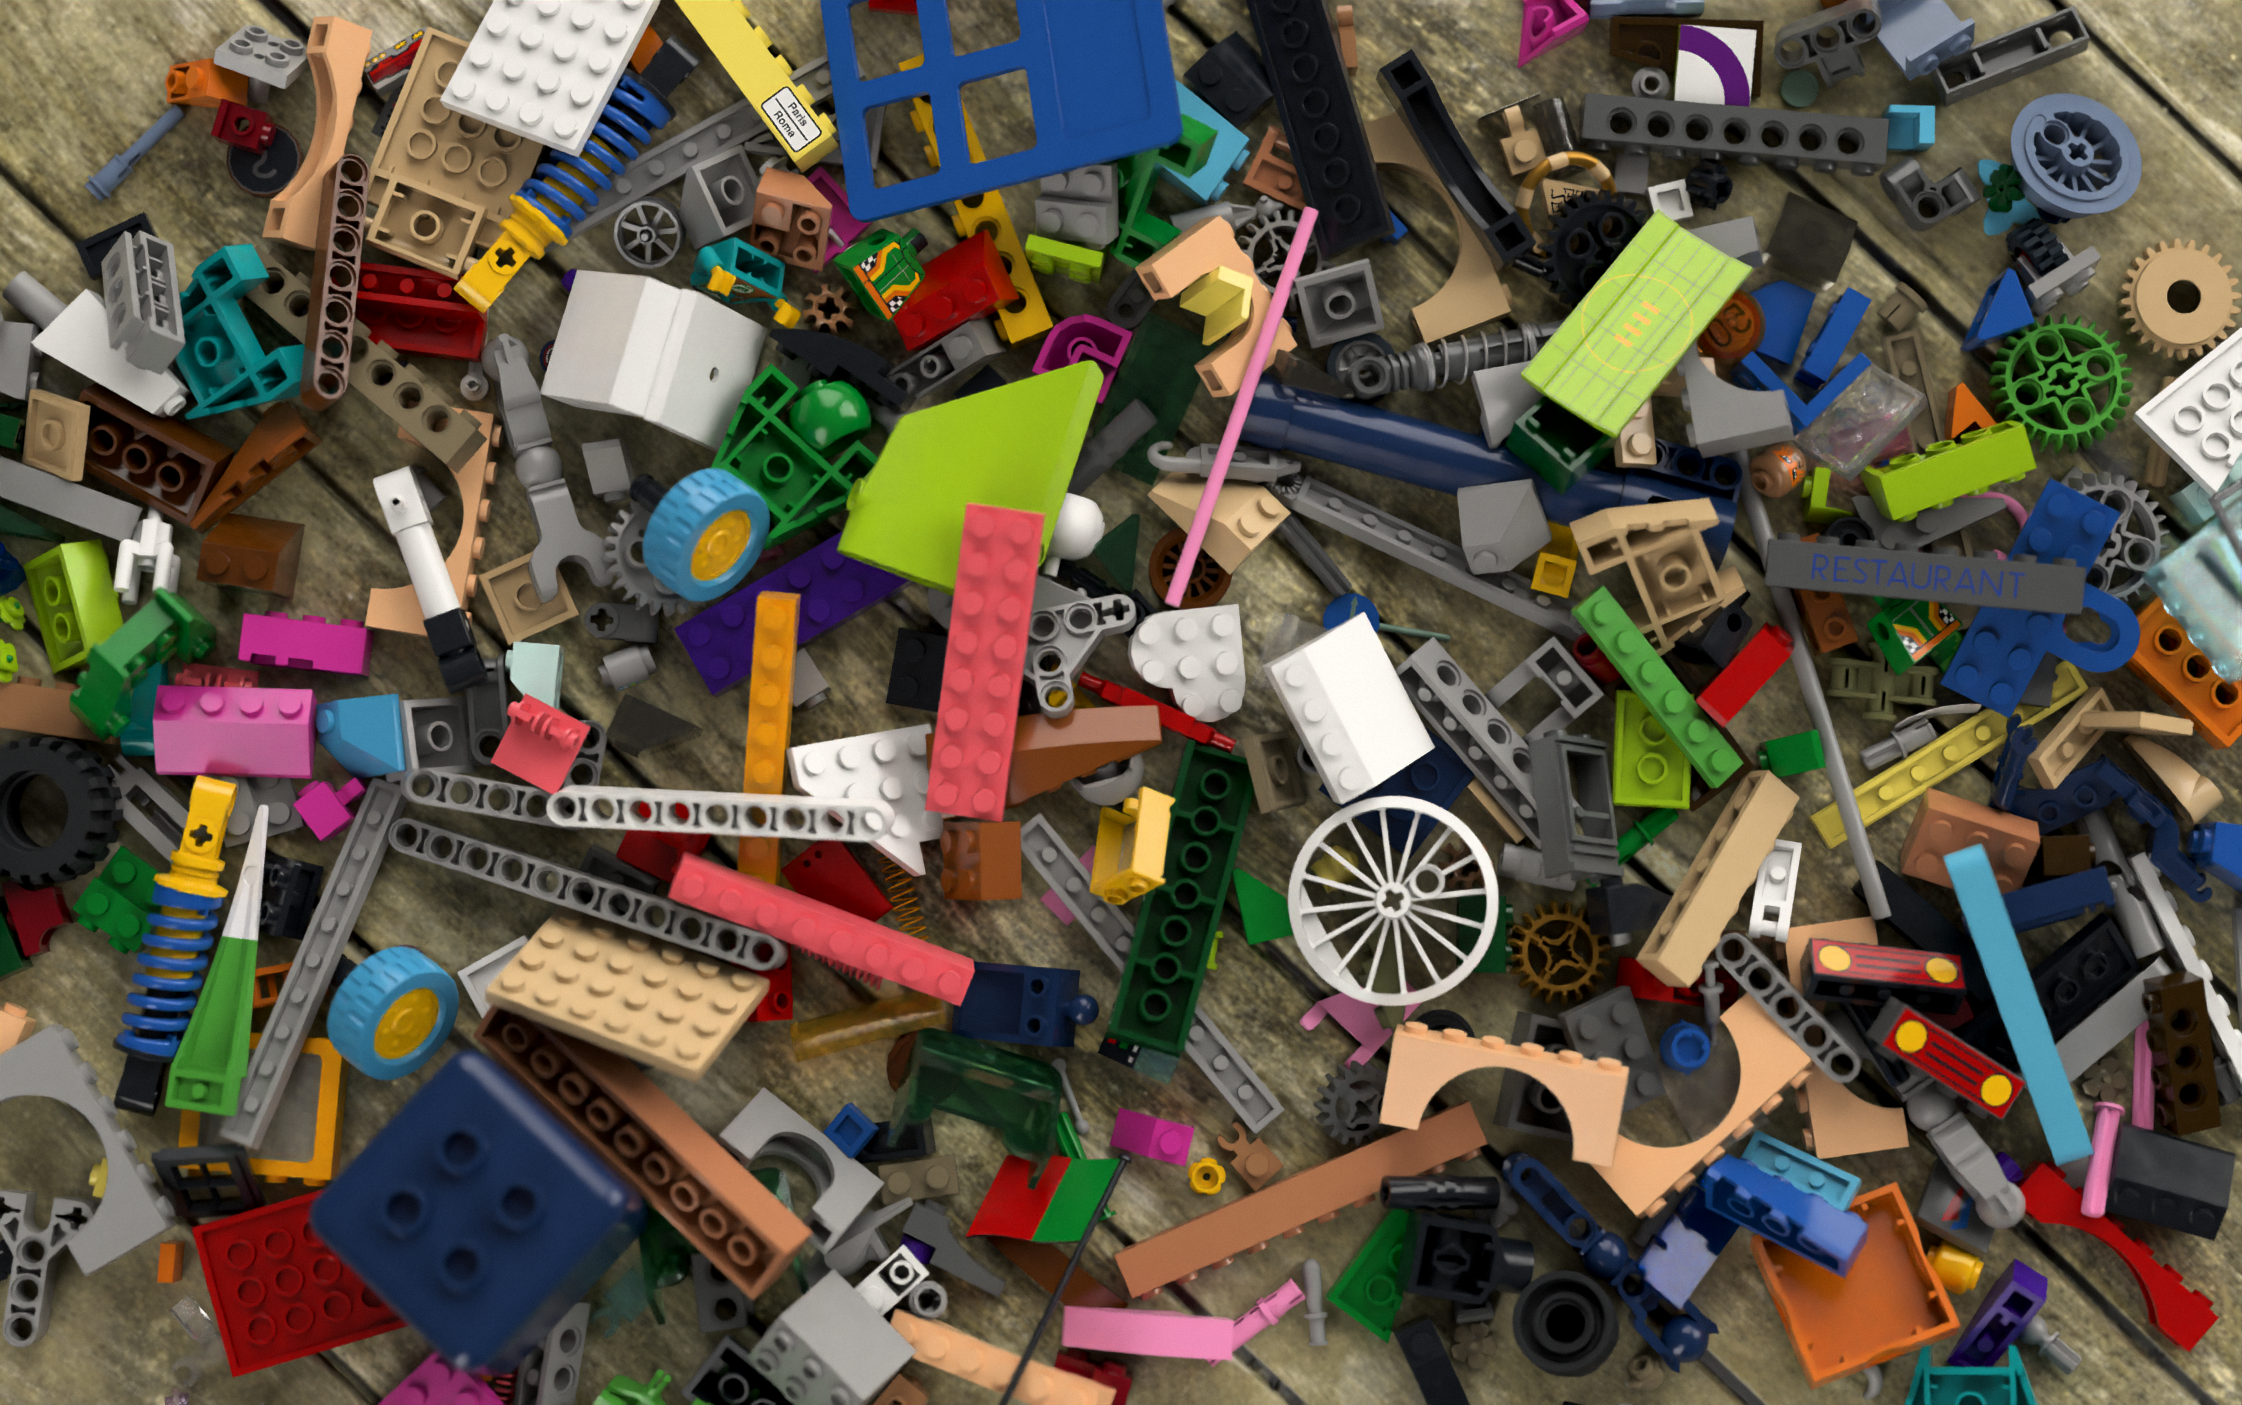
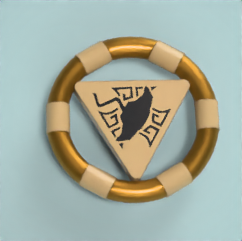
M1563 151L1546 157L1524 179L1519 188L1515 210L1537 242L1532 250L1538 255L1546 257V251L1537 248L1538 244L1546 242L1533 230L1529 217V209L1536 186L1539 183L1542 207L1545 210L1548 228L1552 230L1554 225L1549 221L1548 215L1557 217L1562 215L1558 208L1559 203L1572 207L1571 195H1579L1584 200L1585 190L1595 191L1596 195H1598L1600 189L1544 177L1548 173L1568 165L1581 166L1586 168L1600 182L1602 189L1609 190L1612 196L1614 192H1617L1615 181L1608 168L1598 158L1583 152ZM1610 217L1605 219L1602 230L1604 235H1607L1612 226ZM1579 241L1569 244L1572 252L1579 246Z

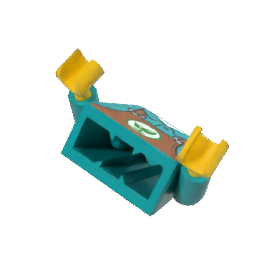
M736 237L711 246H705L699 251L694 260L695 271L690 276L691 286L696 292H706L729 304L766 301L774 311H777L773 319L788 329H793L801 317V312L787 303L788 298L782 292L786 263Z

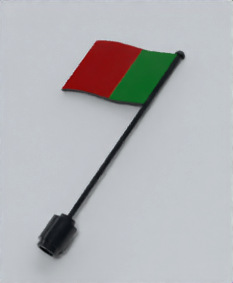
M1016 1153L1007 1155L965 1236L967 1239L975 1237H1003L1040 1244H1079L998 1405L1008 1404L1126 1164L1132 1163V1158L1128 1153H1121L1116 1159L1084 1160L1042 1153Z

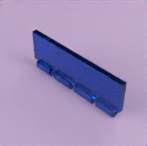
M1707 1165L1696 1179V1183L1700 1187L1692 1185L1676 1206L1675 1211L1679 1216L1671 1214L1655 1235V1242L1662 1248L1654 1243H1650L1635 1263L1636 1268L1645 1275L1642 1281L1676 1310L1682 1308L1740 1226L1705 1207L1706 1192L1704 1191H1706V1172L1709 1169Z

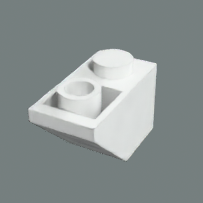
M903 1244L854 1289L883 1316L930 1273Z

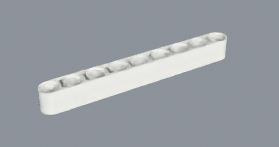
M570 785L550 797L546 807L547 815L551 821L561 826L866 842L877 841L892 828L895 821L894 811L891 806L880 800ZM563 797H568L574 802L576 807L575 814L564 810L562 807ZM600 799H606L611 802L614 809L612 816L606 815L601 811ZM638 801H645L649 804L652 811L651 818L644 817L639 813L637 808ZM676 803H683L688 807L690 812L688 820L682 819L677 815L675 811ZM715 804L721 805L727 810V821H720L714 816L713 806ZM753 806L764 810L767 817L766 823H758L753 819L751 815V808ZM791 808L799 809L804 814V825H796L791 821L789 817ZM829 810L837 811L842 815L843 827H835L830 824L827 817ZM867 812H873L880 816L882 819L881 829H873L867 824Z

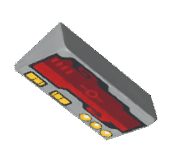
M427 26L365 61L364 71L380 97L405 83Z

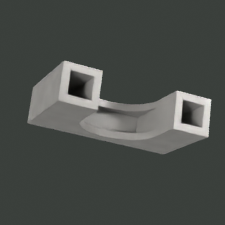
M765 1087L761 1089L716 1139V1142L745 1169L758 1157L779 1155L796 1162L808 1172L816 1185L818 1200L802 1223L813 1232L807 1241L825 1256L869 1205L884 1184L882 1180L854 1158H849L835 1143Z

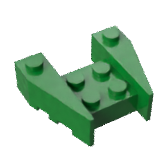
M1181 114L1183 133L1175 144L1111 160L1116 161L1118 166L1119 236L1108 245L1111 247L1110 252L1119 261L1133 268L1178 237L1182 231L1145 212L1162 165L1190 178L1207 164L1219 132L1185 114Z
M771 363L745 390L711 468L726 470L760 494L766 502L770 514V522L776 526L765 540L763 549L766 551L845 510L854 483L859 478L865 479L878 459L860 441L856 440L839 460L831 466L778 418L794 402L800 388Z
M159 586L155 589V598L102 645H99L97 642L92 645L86 658V662L91 668L88 673L83 671L77 679L81 686L71 693L69 698L70 712L102 742L111 735L114 738L118 737L131 724V689L137 688L147 678L149 674L147 670L157 661L160 664L166 662L174 653L188 666L197 658L200 661L204 660L216 647L214 642L217 637V628L184 597H179L176 593H170L167 589Z

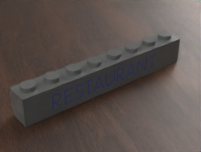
M1783 532L1777 533V539L1768 540L1764 586L2082 615L2086 568L2076 567L2077 560L2053 558L2052 565L2036 563L2037 556L2013 554V561L1997 560V552L1974 550L1973 557L1957 556L1958 549L1947 547H1934V554L1918 552L1919 545L1895 543L1894 550L1879 549V542L1871 540H1856L1855 546L1839 545L1840 538L1817 536L1816 543L1801 542V534Z

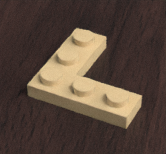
M1699 357L1706 368L1716 376L1714 358ZM1676 365L1651 396L1681 397V389L1687 388L1685 376L1679 377ZM1651 396L1619 434L1614 446L1616 467L1650 469L1657 465Z

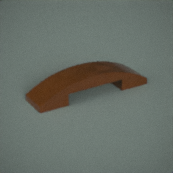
M985 1237L1052 1295L1054 1294L1071 1260L1069 1256L1054 1244H1040L1003 1237ZM1078 1264L1059 1299L1066 1306L1126 1308L1128 1306L1127 1302Z

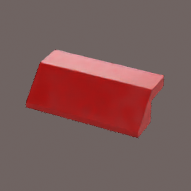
M360 262L354 317L372 331L368 336L372 342L377 345L383 340L397 353L476 363L482 362L481 355L488 328L487 311L482 314L453 289L459 282L458 280L432 270ZM332 277V283L340 287L338 281Z

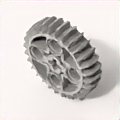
M2092 472L2082 474V479L2078 476L2068 478V487L2086 496L2089 495L2090 498L2104 504L2106 498L2111 497L2114 502V509L2121 513L2090 570L2092 575L2091 585L2119 598L2127 605L2128 600L2132 602L2140 601L2141 596L2138 589L2145 592L2153 590L2147 579H2160L2161 575L2154 568L2156 565H2166L2168 563L2159 557L2160 551L2171 548L2160 541V537L2170 533L2169 530L2159 529L2158 523L2166 519V516L2154 515L2152 512L2159 505V502L2151 501L2145 503L2150 491L2138 490L2136 492L2138 482L2127 481L2124 483L2123 475H2114L2110 478V473L2099 472L2097 476ZM2131 512L2138 522L2141 536L2126 531ZM2133 544L2138 549V558L2134 563L2128 557V551ZM2114 568L2131 573L2123 583L2108 589ZM2086 607L2088 613H2097L2096 610Z

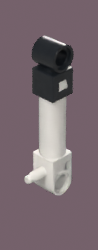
M409 465L374 478L373 483L390 532L396 536L426 619L423 620L427 635L435 656L439 658V668L447 689L451 694H455L489 681L488 673L477 648V642L465 610L460 607L432 529L434 523L413 468Z

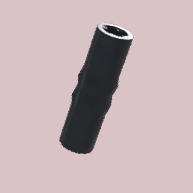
M1433 1174L1424 1176H1384L1380 1185V1200L1385 1209H1424L1429 1211L1439 1209L1447 1211L1457 1209H1497L1501 1195L1500 1184L1495 1176H1455L1449 1174L1443 1176Z

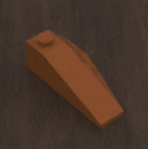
M288 400L285 403L277 402L263 413L264 419L255 426L189 525L194 531L201 534L207 532L228 513L233 512L323 442L296 405Z

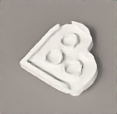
M1238 604L1158 612L1145 617L1144 621L1137 626L1134 634L1130 636L1128 657L1132 669L1139 674L1143 681L1150 683V685L1168 688L1172 702L1179 707L1181 712L1196 718L1198 721L1215 722L1227 718L1231 713L1240 709L1245 692L1246 678Z

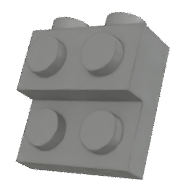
M1108 161L1041 178V196L1035 199L1036 236L1046 237L1047 239L1069 244L1070 241L1082 242V247L1090 250H1101L1105 248V245H1108L1118 237L1117 162Z
M206 776L238 785L235 804L229 817L223 840L226 848L234 849L249 844L257 810L260 805H267L269 808L266 839L307 827L305 820L293 805V803L299 800L293 778Z

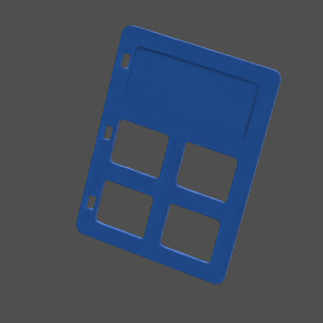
M820 0L849 210L851 215L859 222L869 223L1170 146L1178 142L1182 136L1183 125L1162 0H1016L1021 32L1020 38L1015 42L962 56H955L947 0H916L925 58L923 65L861 82L859 78L850 10L853 5L869 0ZM1018 70H1026L1037 137L1036 146L1030 150L972 164L970 162L963 115L961 88L969 83ZM930 95L940 161L939 171L933 175L882 188H875L865 121L866 113L874 108Z

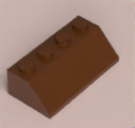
M97 382L83 389L77 402L90 406L84 470L191 527L189 525L230 465L235 450L173 416L167 415L163 418L154 415Z

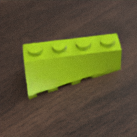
M2008 420L1962 434L1960 436L1962 443L1955 444L1953 440L1939 441L1927 445L1925 454L1912 453L1905 455L1903 452L1890 456L1889 465L1874 469L1870 463L1857 466V470L1881 515L1895 520L1897 523L1910 521L1918 517V511L1929 507L1932 509L1948 507L1954 503V498L1964 494H1967V496H1977L1990 490L1989 485L2003 481V483L2019 481L2026 477L2025 472L2036 469V463L2024 424Z

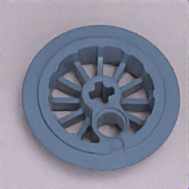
M2050 94L2029 103L2019 113L2014 122L2011 132V165L2013 166V171H2018L2022 176V181L2018 187L2033 204L2042 210L2063 218H2083L2093 214L2108 212L2121 206L2137 189L2142 173V160L2138 144L2127 125L2114 112L2101 103L2076 94ZM2052 139L2055 144L2050 143L2048 140ZM2100 154L2103 160L2094 159V156ZM2100 173H2106L2108 177H2105Z

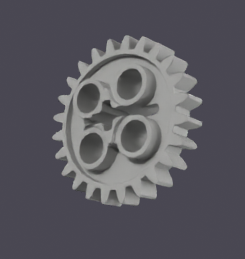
M632 500L626 506L628 513L620 510L615 515L620 524L612 522L607 527V530L615 537H606L602 542L603 545L612 549V551L602 556V560L613 563V566L605 572V575H616L618 578L612 589L624 587L627 591L622 600L625 602L634 596L637 598L635 609L639 610L645 604H649V611L652 616L659 611L660 607H663L666 617H670L674 613L675 606L681 615L689 611V603L694 608H698L703 602L687 600L671 589L665 588L660 583V580L650 573L645 563H638L631 557V548L635 547L643 551L644 538L639 536V531L645 534L652 516L649 511L642 506L640 507Z

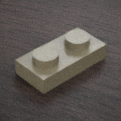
M955 1154L878 1166L879 1178L884 1182L881 1187L883 1204L896 1203L909 1196L912 1200L960 1193Z

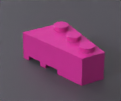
M265 611L264 616L244 613L238 659L261 666L369 677L374 631L363 628L364 622L357 620L341 619L340 625L326 624V618L320 616L303 615L302 620L288 619V614L282 612Z

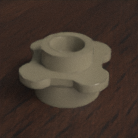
M1655 1350L1650 1351L1647 1356L1641 1355L1633 1358L1627 1364V1370L1631 1376L1628 1386L1632 1390L1642 1389L1644 1391H1651L1663 1382L1665 1369L1659 1363L1662 1358Z

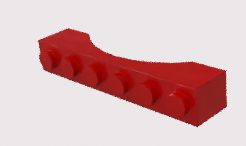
M2033 1160L2023 1171V1178L2015 1184L2022 1191L2025 1198L2026 1210L2024 1213L2033 1221L2040 1223L2063 1224L2076 1227L2093 1235L2110 1247L2127 1265L2137 1281L2146 1304L2149 1323L2178 1349L2190 1352L2218 1320L2219 1317L2210 1310L2214 1304L2198 1290L2194 1289L2191 1293L2181 1284L2184 1277L2167 1263L2161 1267L2151 1257L2155 1252L2142 1240L2135 1238L2132 1241L2122 1232L2125 1228L2124 1224L2109 1212H2106L2104 1216L2102 1215L2099 1218L2082 1214L2081 1206L2084 1189L2077 1186L2074 1190L2064 1181L2067 1175L2053 1162L2048 1160L2044 1164L2043 1162Z

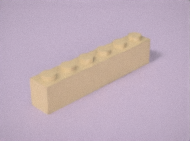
M1769 770L1750 771L1743 776L1636 958L1641 965L1667 986L1690 987L1699 978L1702 972V965L1709 953L1719 944L1720 934L1727 922L1737 913L1738 903L1747 888L1756 880L1760 865L1765 857L1774 849L1775 840L1783 826L1793 816V809L1800 797Z

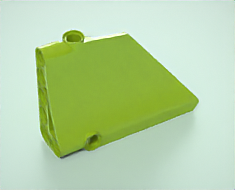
M1093 360L1079 362L902 416L898 419L872 470L865 479H857L850 491L846 506L850 514L847 518L837 552L954 597L966 503L972 502L1045 513L1038 567L1042 565L1046 558V553L1104 379L1097 363Z

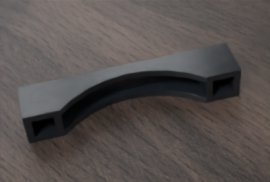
M1411 49L1380 68L1376 77L1377 83L1498 271L1531 252L1537 242L1517 211L1494 186L1470 152L1450 118L1432 79L1414 51Z

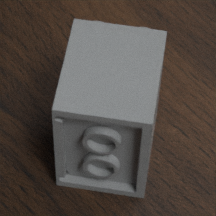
M833 1269L779 1316L747 1357L794 1405H868L888 1386L917 1351Z

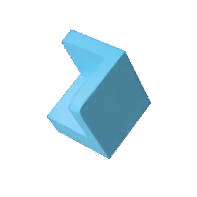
M1889 105L1882 112V119H1889L1887 150L1927 151L1935 144V106Z

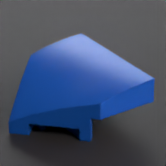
M1784 280L1764 283L1759 288L1744 295L1754 303L1761 317V333L1752 351L1782 365H1791L1816 294Z

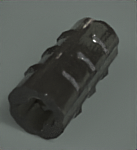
M1563 96L1554 97L1532 106L1537 122L1536 125L1539 128L1543 141L1542 145H1544L1548 157L1563 151L1581 152L1582 149L1579 148L1576 131L1573 129L1570 113H1568ZM1568 165L1553 171L1555 180L1565 179L1585 171L1586 168Z

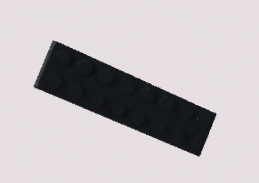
M1246 0L1306 205L1319 211L1313 229L1322 258L1330 260L1396 233L1327 1Z

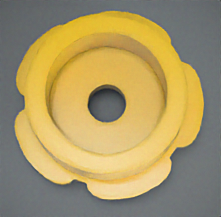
M1209 1157L1202 1158L1200 1162H1194L1188 1170V1177L1191 1180L1189 1185L1197 1194L1206 1193L1208 1196L1214 1195L1221 1190V1184L1225 1182V1170L1217 1164L1215 1159ZM1205 1173L1210 1174L1209 1180L1203 1179Z

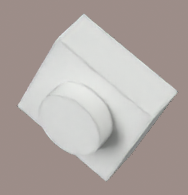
M1685 179L1646 189L1652 215L1659 209L1675 222L1691 219L1694 216L1688 191H1686Z

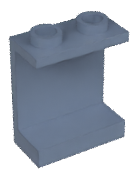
M1877 0L1882 11V26L1875 38L1909 81L1919 75L1931 73L1938 67L1940 62L1952 55H1961L1974 43L1975 22L1970 17L1961 23L1943 0ZM1868 13L1858 15L1864 24L1870 23L1874 19Z

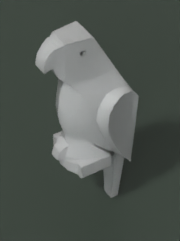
M910 1196L879 1211L873 1212L871 1210L859 1216L826 1256L817 1249L797 1279L798 1289L801 1294H806L833 1269L843 1278H846L860 1270L868 1261L880 1262L889 1257V1247L878 1226L912 1206L913 1201Z

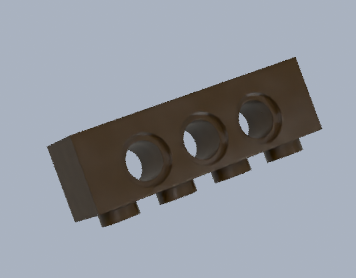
M2187 970L2144 979L2145 993L2142 994L2141 1000L2143 1009L2148 1015L2149 1030L2146 1032V1040L2153 1055L2154 1066L2151 1068V1078L2154 1086L2157 1088L2158 1103L2155 1106V1112L2159 1123L2177 1136L2222 1126L2204 979ZM2178 1010L2176 1020L2170 1024L2172 1015ZM2183 1047L2181 1056L2175 1060L2177 1051ZM2187 1084L2185 1093L2179 1096L2182 1087Z

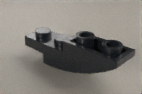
M772 329L768 335L779 342L775 347L776 350L793 361L797 356L801 357L809 363L806 370L820 380L830 377L840 381L847 370L848 372L844 378L864 390L866 385L872 387L879 392L875 399L893 411L897 406L909 410L916 400V397L887 378L895 364L856 343L831 334L804 329Z

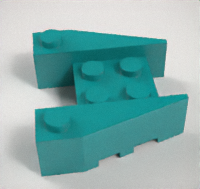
M252 244L222 247L196 267L191 275L193 278L192 282L185 292L179 293L185 345L174 359L199 404L185 414L187 420L216 416L300 395L305 344L279 347L266 356L237 303L239 299L270 277Z
M1927 1345L1921 1349L1905 1405H2038L2017 1346L2008 1345L2009 1367H1933L1932 1346Z

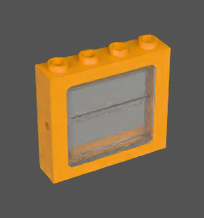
M250 1031L247 1069L263 1032ZM307 1036L259 1150L219 1135L227 1115L186 1109L181 1110L178 1147L237 1144L238 1146H244L255 1174L265 1175V1182L288 1183V1177L303 1178V1185L326 1186L327 1180H333L339 1174L349 1062L334 1049L329 1038ZM228 1163L206 1164L210 1174L211 1171H223L226 1174H232ZM199 1165L178 1166V1168L188 1169V1176H203Z

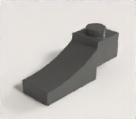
M927 1198L925 1203L917 1201L902 1231L936 1248L930 1263L999 1297L1007 1280L982 1265L963 1247L949 1226L952 1217L945 1214L948 1208Z

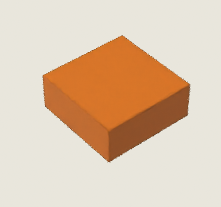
M169 1240L160 1243L157 1282L174 1283L182 1280L185 1241Z

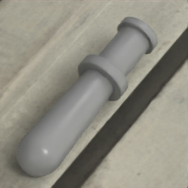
M1307 1259L1302 1265V1275L1308 1313H1304V1317L1309 1319L1311 1339L1309 1346L1327 1345L1328 1340H1326L1324 1318L1328 1317L1327 1311H1323L1321 1266L1317 1260Z

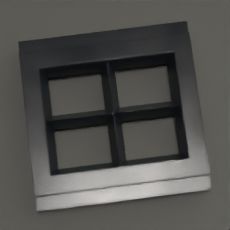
M222 1144L160 1149V1152H152L151 1154L152 1163L176 1216H182L183 1219L233 1216L268 1205L244 1146ZM228 1163L232 1174L211 1175L206 1164ZM199 1165L203 1176L182 1177L178 1166ZM237 1186L241 1197L220 1198L216 1187ZM209 1188L213 1199L192 1200L188 1189Z

